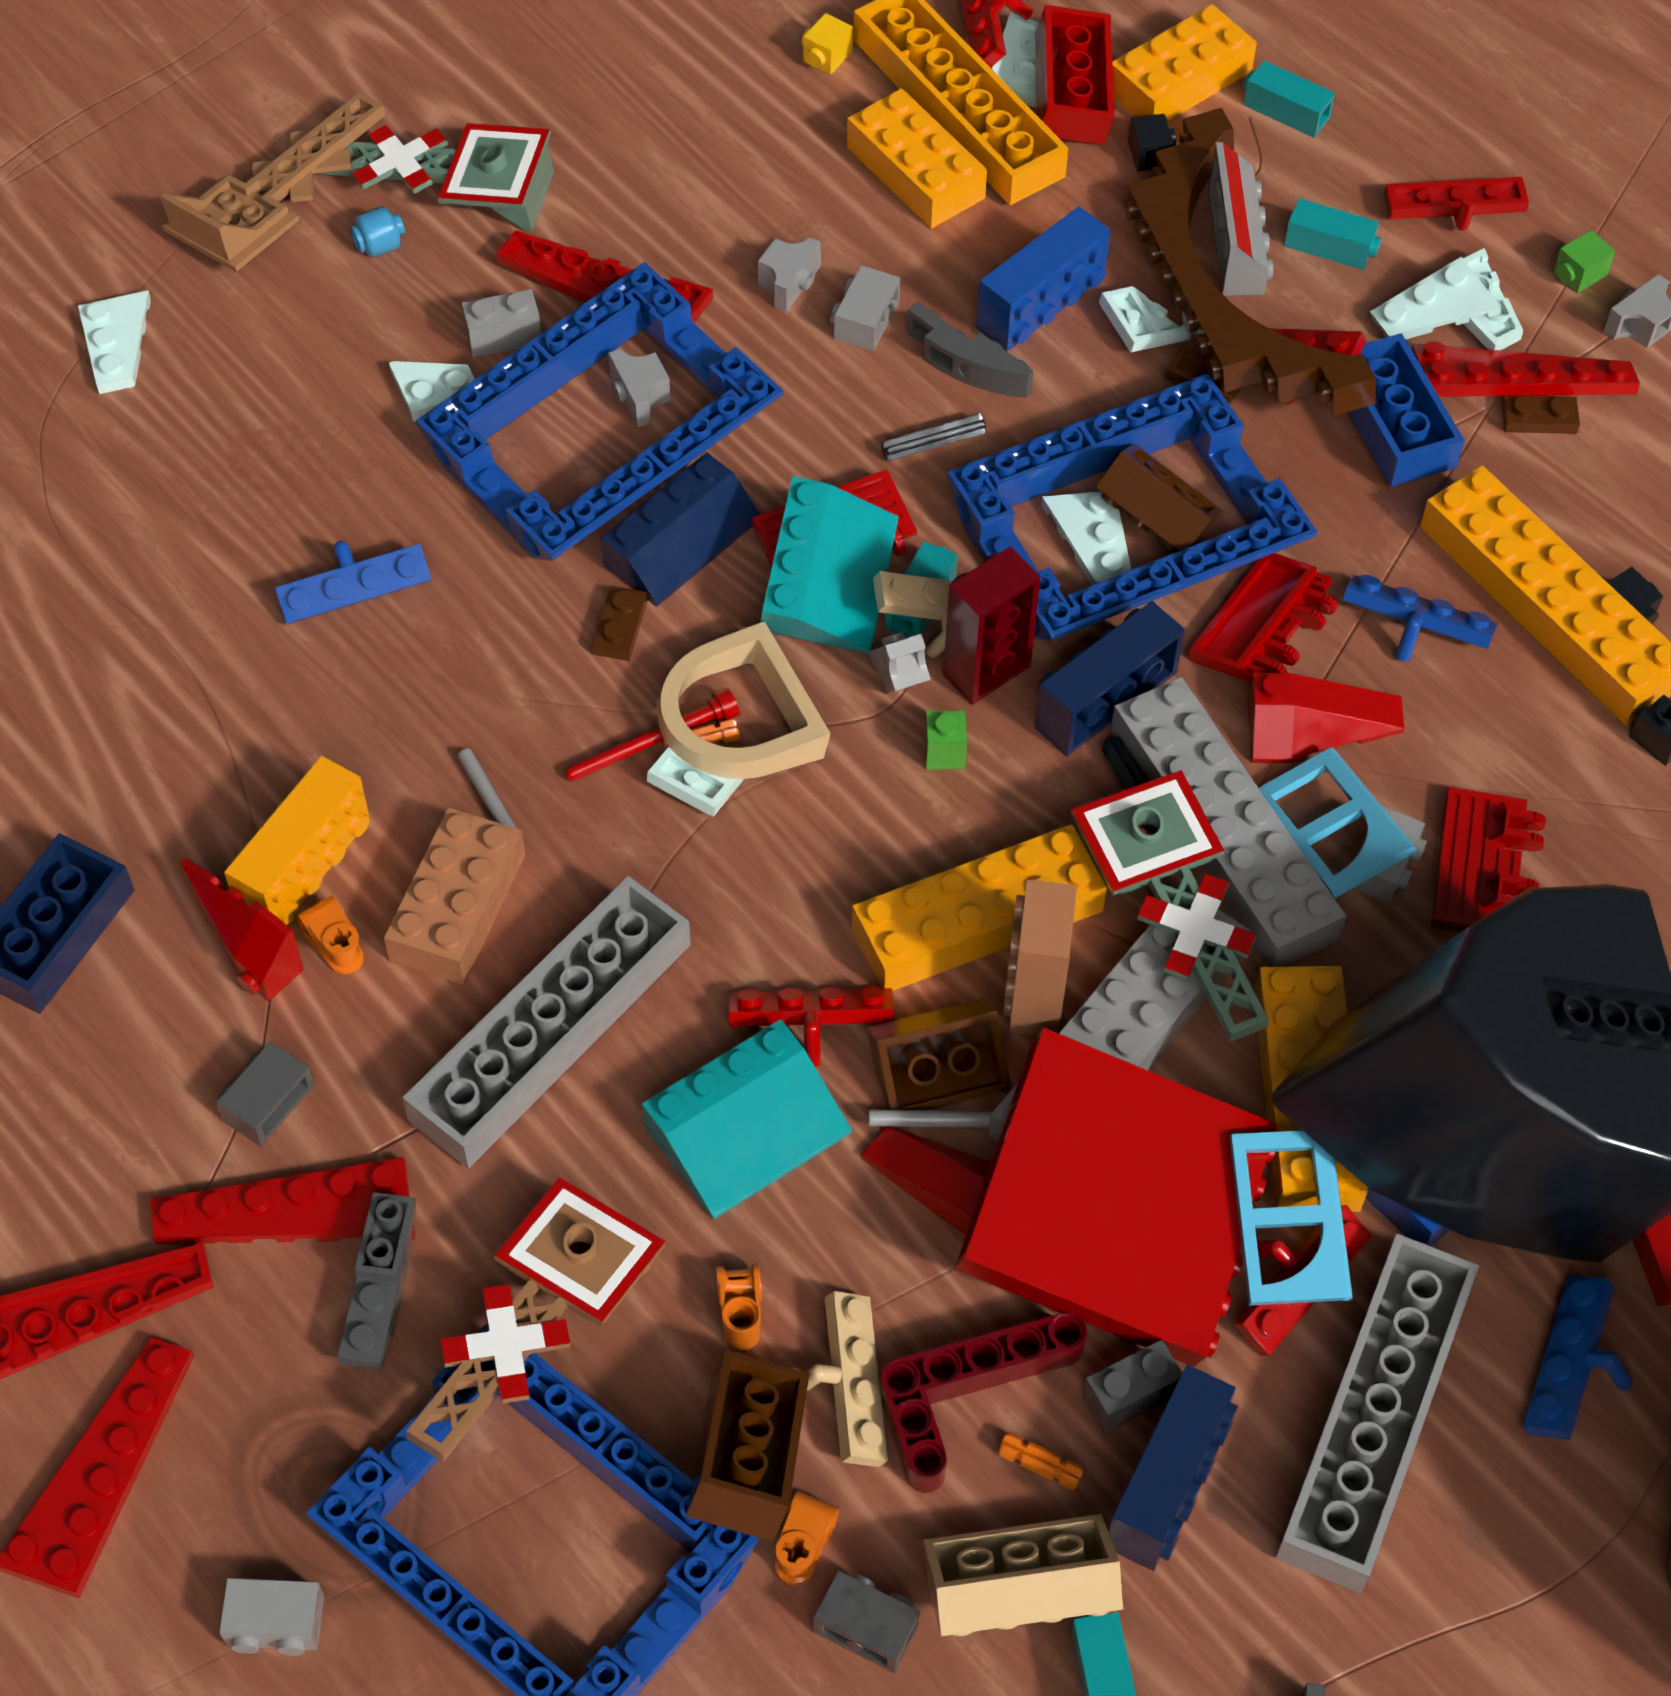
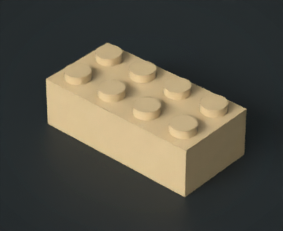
M1102 1514L923 1540L928 1589L941 1636H966L981 1630L995 1628L1006 1630L1022 1624L1042 1621L1054 1623L1061 1621L1063 1618L1083 1615L1101 1616L1110 1611L1123 1610L1120 1561Z

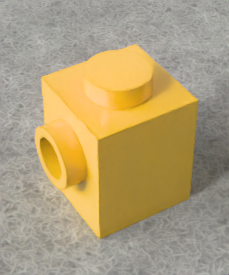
M825 13L813 27L807 28L802 36L803 62L831 75L853 52V26Z

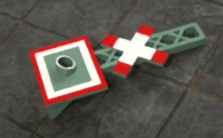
M467 123L457 149L443 148L448 145V142L437 128L403 145L390 128L384 125L368 134L372 143L352 142L344 149H350L351 158L354 156L360 157L351 162V169L317 174L353 177L363 190L383 179L403 180L414 194L433 183H443L438 195L439 203L490 207L525 231H533L554 174L547 146L551 131L544 128ZM450 165L449 169H442V168H444V167Z
M1182 770L1072 809L1071 814L1082 834V838L1087 844L1113 896L1119 893L1125 894L1149 885L1155 898L1146 896L1137 920L1171 931L1177 939L1164 972L1185 980H1189L1192 971L1194 972L1229 1042L1268 1028L1269 1019L1235 956L1236 954L1248 959L1257 934L1216 920L1215 917L1229 886L1228 881L1205 874L1199 887L1190 869L1223 856L1225 850ZM1143 824H1151L1158 829V832L1154 835H1146L1138 827ZM1178 873L1182 881L1179 888L1175 889L1162 884L1160 878ZM1180 904L1190 907V910L1179 906ZM1204 943L1216 947L1213 956L1201 952ZM1215 970L1232 976L1234 982L1231 989L1213 983L1212 976ZM1234 1004L1250 1010L1253 1018L1234 1024L1229 1012Z

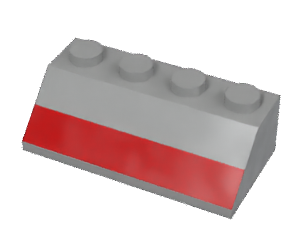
M1216 142L1208 195L1222 294L1224 296L1264 295L1267 280H1272L1273 260L1267 259L1266 255L1269 252V233L1263 232L1262 228L1265 226L1266 215L1265 207L1259 206L1262 195L1261 181L1255 180L1252 164L1224 142Z

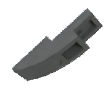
M918 301L908 308L907 333L924 345V361L952 378L976 388L1013 397L1027 398L1031 395L1033 370L1023 360H1018L1004 350L997 341L989 339L981 332L972 339L967 338L961 330L953 328L941 319L935 311L927 309Z
M373 1192L354 1269L356 1281L337 1355L338 1362L341 1365L377 1370L383 1369L389 1339L394 1337L404 1289L415 1217V1198Z

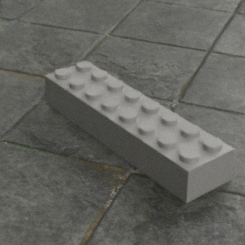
M1180 677L1115 705L1111 733L1114 737L1122 738L1148 782L1182 770L1225 850L1223 856L1212 859L1211 862L1200 867L1205 874L1229 882L1223 901L1237 922L1250 929V932L1257 934L1253 946L1266 966L1283 967L1340 941L1347 916L1184 679Z
M627 876L402 1097L407 1120L469 1169L691 945L689 920L634 879Z
M1180 904V906H1179V907H1182V908H1185V909L1190 910V907H1188V906H1185V905H1182V904ZM1218 910L1215 917L1216 920L1247 931L1250 930ZM1150 924L1059 1034L1149 1070L1207 999L1193 971L1189 980L1164 972L1166 963L1177 940L1174 933ZM1204 943L1201 952L1213 956L1216 947ZM1235 954L1237 960H1239L1241 956ZM1215 970L1212 976L1213 983L1218 985L1227 974ZM1017 1084L990 1116L988 1138L996 1143L1002 1131Z
M1396 1233L1276 1559L1360 1594L1362 1593L1370 1577L1479 1265Z

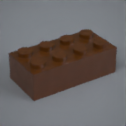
M725 1349L710 1387L686 1517L774 1541L789 1508L809 1373Z

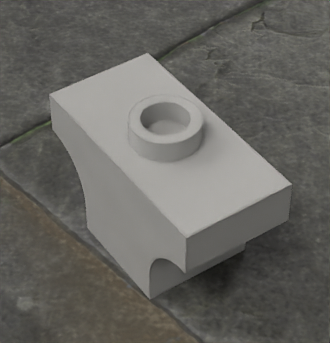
M808 237L803 242L791 244L775 238L759 259L758 285L774 293V308L787 313L804 289L808 290L810 288L815 273L821 267V242Z
M1658 274L1636 291H1628L1620 302L1611 308L1603 332L1613 340L1621 337L1635 339L1646 348L1671 331V300L1666 295L1670 282Z
M622 348L609 352L610 377L613 381L612 388L617 401L625 403L637 428L650 424L651 411L658 405L671 401L669 376L656 352L641 357L628 355Z
M903 632L881 639L882 647L869 651L872 664L880 673L887 694L931 680L925 661L926 647L922 634L906 639Z

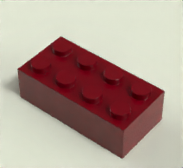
M1011 546L999 554H991L980 566L969 573L958 575L949 585L943 676L971 705L1031 667L1041 576Z

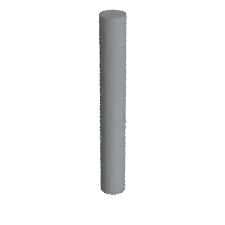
M469 748L462 750L458 754V759L493 820L516 828L472 750Z
M869 1109L868 1126L989 1128L990 1116L993 1111Z

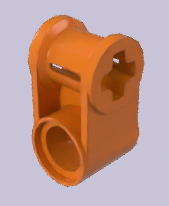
M329 896L296 916V921L305 938L317 949L330 969L335 973L348 975L361 968L364 962V953L359 945V934L333 896Z
M759 1263L752 1264L751 1268L725 1270L723 1266H716L718 1303L721 1305L724 1341L735 1350L744 1351L751 1349L759 1342L762 1332L760 1308L762 1295ZM740 1319L751 1322L749 1326L743 1328L732 1325L733 1322Z
M799 1491L796 1492L775 1549V1572L782 1582L787 1585L798 1586L810 1580L824 1546L827 1545L832 1535L840 1507ZM795 1554L802 1556L796 1560V1563L788 1561V1559L792 1560Z

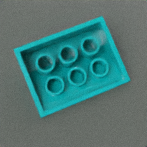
M792 476L760 623L765 622L772 633L869 654L879 614L873 577L879 571H888L899 516L833 485Z
M781 1019L642 1103L644 1127L713 1220L852 1133L850 1125L805 1049Z

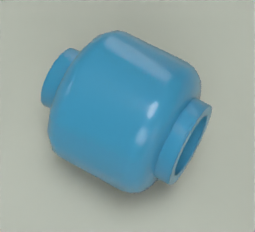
M380 206L358 214L354 219V225L350 226V232L358 252H365L369 257L376 258L395 251L400 247V235L405 234V228L399 214L392 215L386 207Z

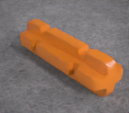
M734 719L720 721L719 726L716 727L712 723L691 729L697 736L716 745H719V741H723L726 744L739 739V729ZM663 738V745L666 750L669 746Z
M1007 1432L999 1446V1455L1011 1462H1015L1017 1459L1021 1462L1020 1466L1051 1481L1055 1477L1059 1479L1058 1484L1070 1490L1077 1488L1084 1473L1082 1465L1069 1459L1067 1462L1061 1460L1063 1456L1031 1441L1029 1444L1023 1442V1437Z

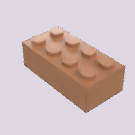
M448 807L384 936L389 962L464 986L526 855L522 830Z
M1027 880L1025 896L1016 895L1003 1016L1011 1017L1009 1033L1037 1036L1043 1028L1059 1033L1070 960L1077 885Z

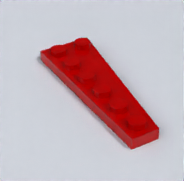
M516 230L496 253L497 263L584 303L632 271V269L620 266V261L611 258L599 260L588 257L587 251L566 247L560 243ZM671 277L670 280L664 279L690 303L692 320L695 323L713 300V289L675 277Z
M1437 341L1412 345V352L1439 397L1635 395L1638 393L1640 381L1630 361L1444 346Z
M401 1157L150 1199L153 1238L156 1244H216L221 1241L228 1243H252L254 1239H277L278 1242H294V1239L319 1238L320 1242H337V1238H361L362 1240L373 1192L410 1197L405 1158ZM414 1225L412 1232V1240L416 1239Z
M204 1243L0 1296V1379L214 1288Z
M152 1337L150 1338L1 1552V1572L78 1599L80 1598L194 1358L191 1350Z

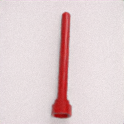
M729 688L712 694L713 698L707 700L708 705L683 715L682 718L686 725L692 729L712 719H715L717 722L740 716L738 704ZM656 727L567 767L565 770L566 779L576 781L663 742L660 727Z

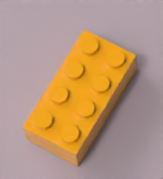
M1211 4L1112 61L1114 99L1134 117L1165 113L1168 122L1246 76L1253 69L1257 42L1217 7Z
M902 88L847 118V148L930 229L985 199L987 169Z
M321 756L226 869L224 874L228 887L232 886L239 890L249 906L256 901L266 907L286 925L290 924L297 915L301 903L308 895H313L318 890L323 876L332 865L336 866L341 862L349 844L355 837H360L369 825L370 817L361 777Z

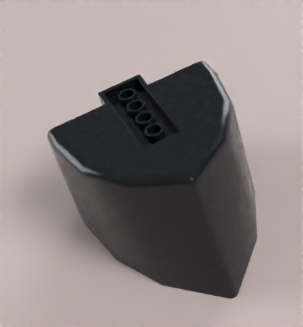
M1610 884L1529 888L1466 928L1336 1020L1272 1094L1273 1104L1369 1189L1467 1238L1563 1259L1591 1262L1603 1261L1671 1213V973L1648 893L1643 889Z

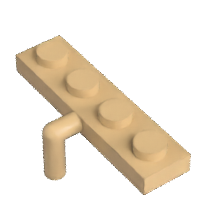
M879 571L873 577L878 612L941 620L943 632L926 647L927 655L931 658H937L945 651L949 585L952 581Z
M833 1291L824 1297L831 1366L815 1364L805 1371L810 1374L807 1391L820 1382L833 1384L841 1462L879 1467L888 1461L870 1297Z

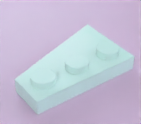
M1485 248L1463 259L1499 303L1501 314L1488 317V314L1472 317L1464 325L1488 350H1502L1520 341L1523 329L1509 299L1504 298L1499 288L1500 280L1496 271H1491L1487 262L1489 257Z
M1102 491L1042 496L1041 506L1046 514H1050L1055 521L1061 538L1067 540L1075 553L1074 559L1091 586L1131 570L1120 511L1101 498Z

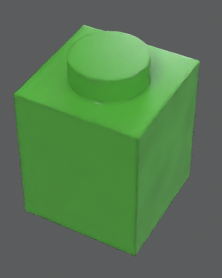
M1590 230L1560 248L1553 272L1563 283H1566L1576 293H1579L1608 275L1616 251L1594 231Z
M926 711V770L965 769L967 752L965 711Z

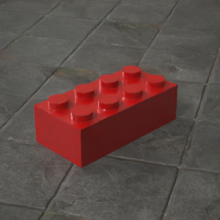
M1045 5L1035 32L1037 116L1059 139L1104 145L1114 120L1111 14Z

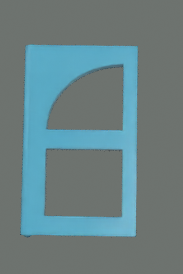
M1333 747L1259 787L1261 793L1334 899L1413 855L1416 851V847ZM1327 772L1350 801L1306 826L1297 829L1276 803V800ZM1363 816L1368 825V832L1362 850L1345 869L1333 875L1311 845Z
M1304 1131L1231 1134L1229 1142L1248 1305L1349 1301L1353 1299L1335 1158ZM1311 1150L1318 1205L1253 1208L1246 1153ZM1320 1225V1242L1311 1262L1302 1271L1286 1280L1262 1285L1255 1228Z

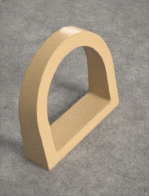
M765 622L710 641L682 657L666 677L658 706L660 731L672 751L694 768L724 778H757L824 759L831 734ZM750 663L754 665L792 731L776 739L751 747L732 748L716 745L702 739L691 731L681 716L678 700L686 688L695 681L711 674Z

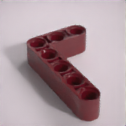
M1069 1312L1060 1313L888 1362L881 1372V1402L909 1485L916 1491L928 1493L937 1490L944 1482L947 1456L930 1404L1059 1369L1078 1362L1083 1355L1087 1338V1326L1083 1319ZM1069 1334L1077 1342L1066 1345L1059 1342L1056 1336ZM1020 1345L1030 1346L1034 1349L1035 1354L1023 1356L1018 1354L1015 1348ZM978 1357H987L994 1364L990 1367L982 1368L977 1366L973 1360ZM937 1368H944L950 1371L952 1376L941 1380L934 1377L931 1372ZM895 1380H904L911 1387L905 1391H896L889 1384ZM914 1419L921 1422L924 1427L919 1431L912 1432L906 1430L902 1424L907 1420ZM921 1460H930L936 1464L937 1469L925 1473L918 1470L915 1464Z

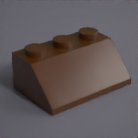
M1137 444L1124 449L1096 486L1103 492L1101 498L1116 509L1122 506L1132 514L1130 519L1134 524L1145 531L1152 529L1162 537L1160 543L1173 553L1196 545L1223 512L1220 507Z
M985 998L866 1027L874 1068L888 1110H929L1011 1089L997 1011Z

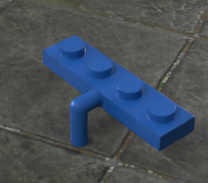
M338 541L334 545L332 554L338 560L340 568L275 587L274 590L285 623L289 625L431 581L432 578L420 544L354 563L349 545L345 541Z
M1353 575L1343 597L1344 601L1406 621L1395 655L1401 661H1410L1421 627L1488 649L1498 625L1497 622L1491 621L1489 616L1481 612L1470 611L1467 613L1455 609L1448 601L1433 599L1431 601L1419 597L1412 589L1406 587L1393 588L1381 584L1382 582L1378 578L1370 575Z
M1568 1275L1523 1424L1524 1429L1529 1435L1570 1440L1591 1368L1605 1369L1619 1390L1625 1391L1631 1388L1633 1379L1617 1354L1597 1350L1614 1292V1286L1610 1279Z

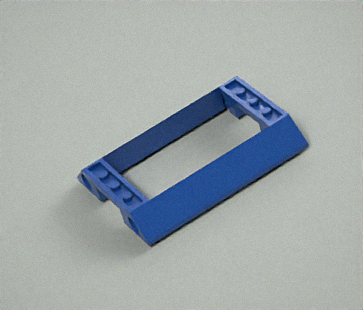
M644 262L418 418L416 423L445 469L534 559L553 561L780 398L784 393L783 389L741 350L735 347L726 353L693 323L690 303ZM644 329L717 399L560 510L558 518L550 510L549 503L536 490L527 495L494 462L490 444L486 439Z
M1208 373L947 472L962 526L982 558L985 560L991 554H999L1011 546L1041 576L1034 636L1048 641L1055 640L1316 537L1318 533L1282 479L1278 478L1267 483L1241 446L1243 423ZM1189 439L1247 525L1067 595L1066 600L1059 590L1060 583L1050 567L1038 571L1013 532L1015 512L1012 506L1108 470L1119 454L1134 444H1137L1147 453L1151 454Z
M488 1322L479 1330L478 1333L487 1332L489 1330ZM536 1353L530 1354L524 1361L529 1400L510 1402L508 1404L690 1552L688 1557L683 1554L666 1574L667 1587L612 1650L604 1645L586 1665L587 1672L575 1686L574 1681L384 1519L439 1460L409 1441L406 1434L407 1429L433 1397L379 1454L368 1447L306 1513L307 1517L515 1696H637L731 1588L760 1539L686 1517L693 1480ZM494 1360L480 1362L482 1372L496 1370ZM459 1366L444 1367L431 1381L435 1395ZM477 1387L457 1390L453 1395L454 1404L460 1405L474 1402L478 1398ZM450 1420L431 1423L424 1432L441 1443L451 1431Z

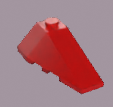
M1293 673L1252 674L1247 697L1252 763H1294L1303 760L1305 755L1325 751L1331 747L1337 751L1338 746L1353 742L1363 744L1404 732L1401 696Z
M185 858L180 864L186 882L238 973V982L251 995L257 992L269 1002L304 970L293 930L260 903L254 901L249 906L243 899L241 892L231 886L225 891L215 875Z
M886 1126L861 1154V1159L963 1235H966L991 1161L891 1126Z

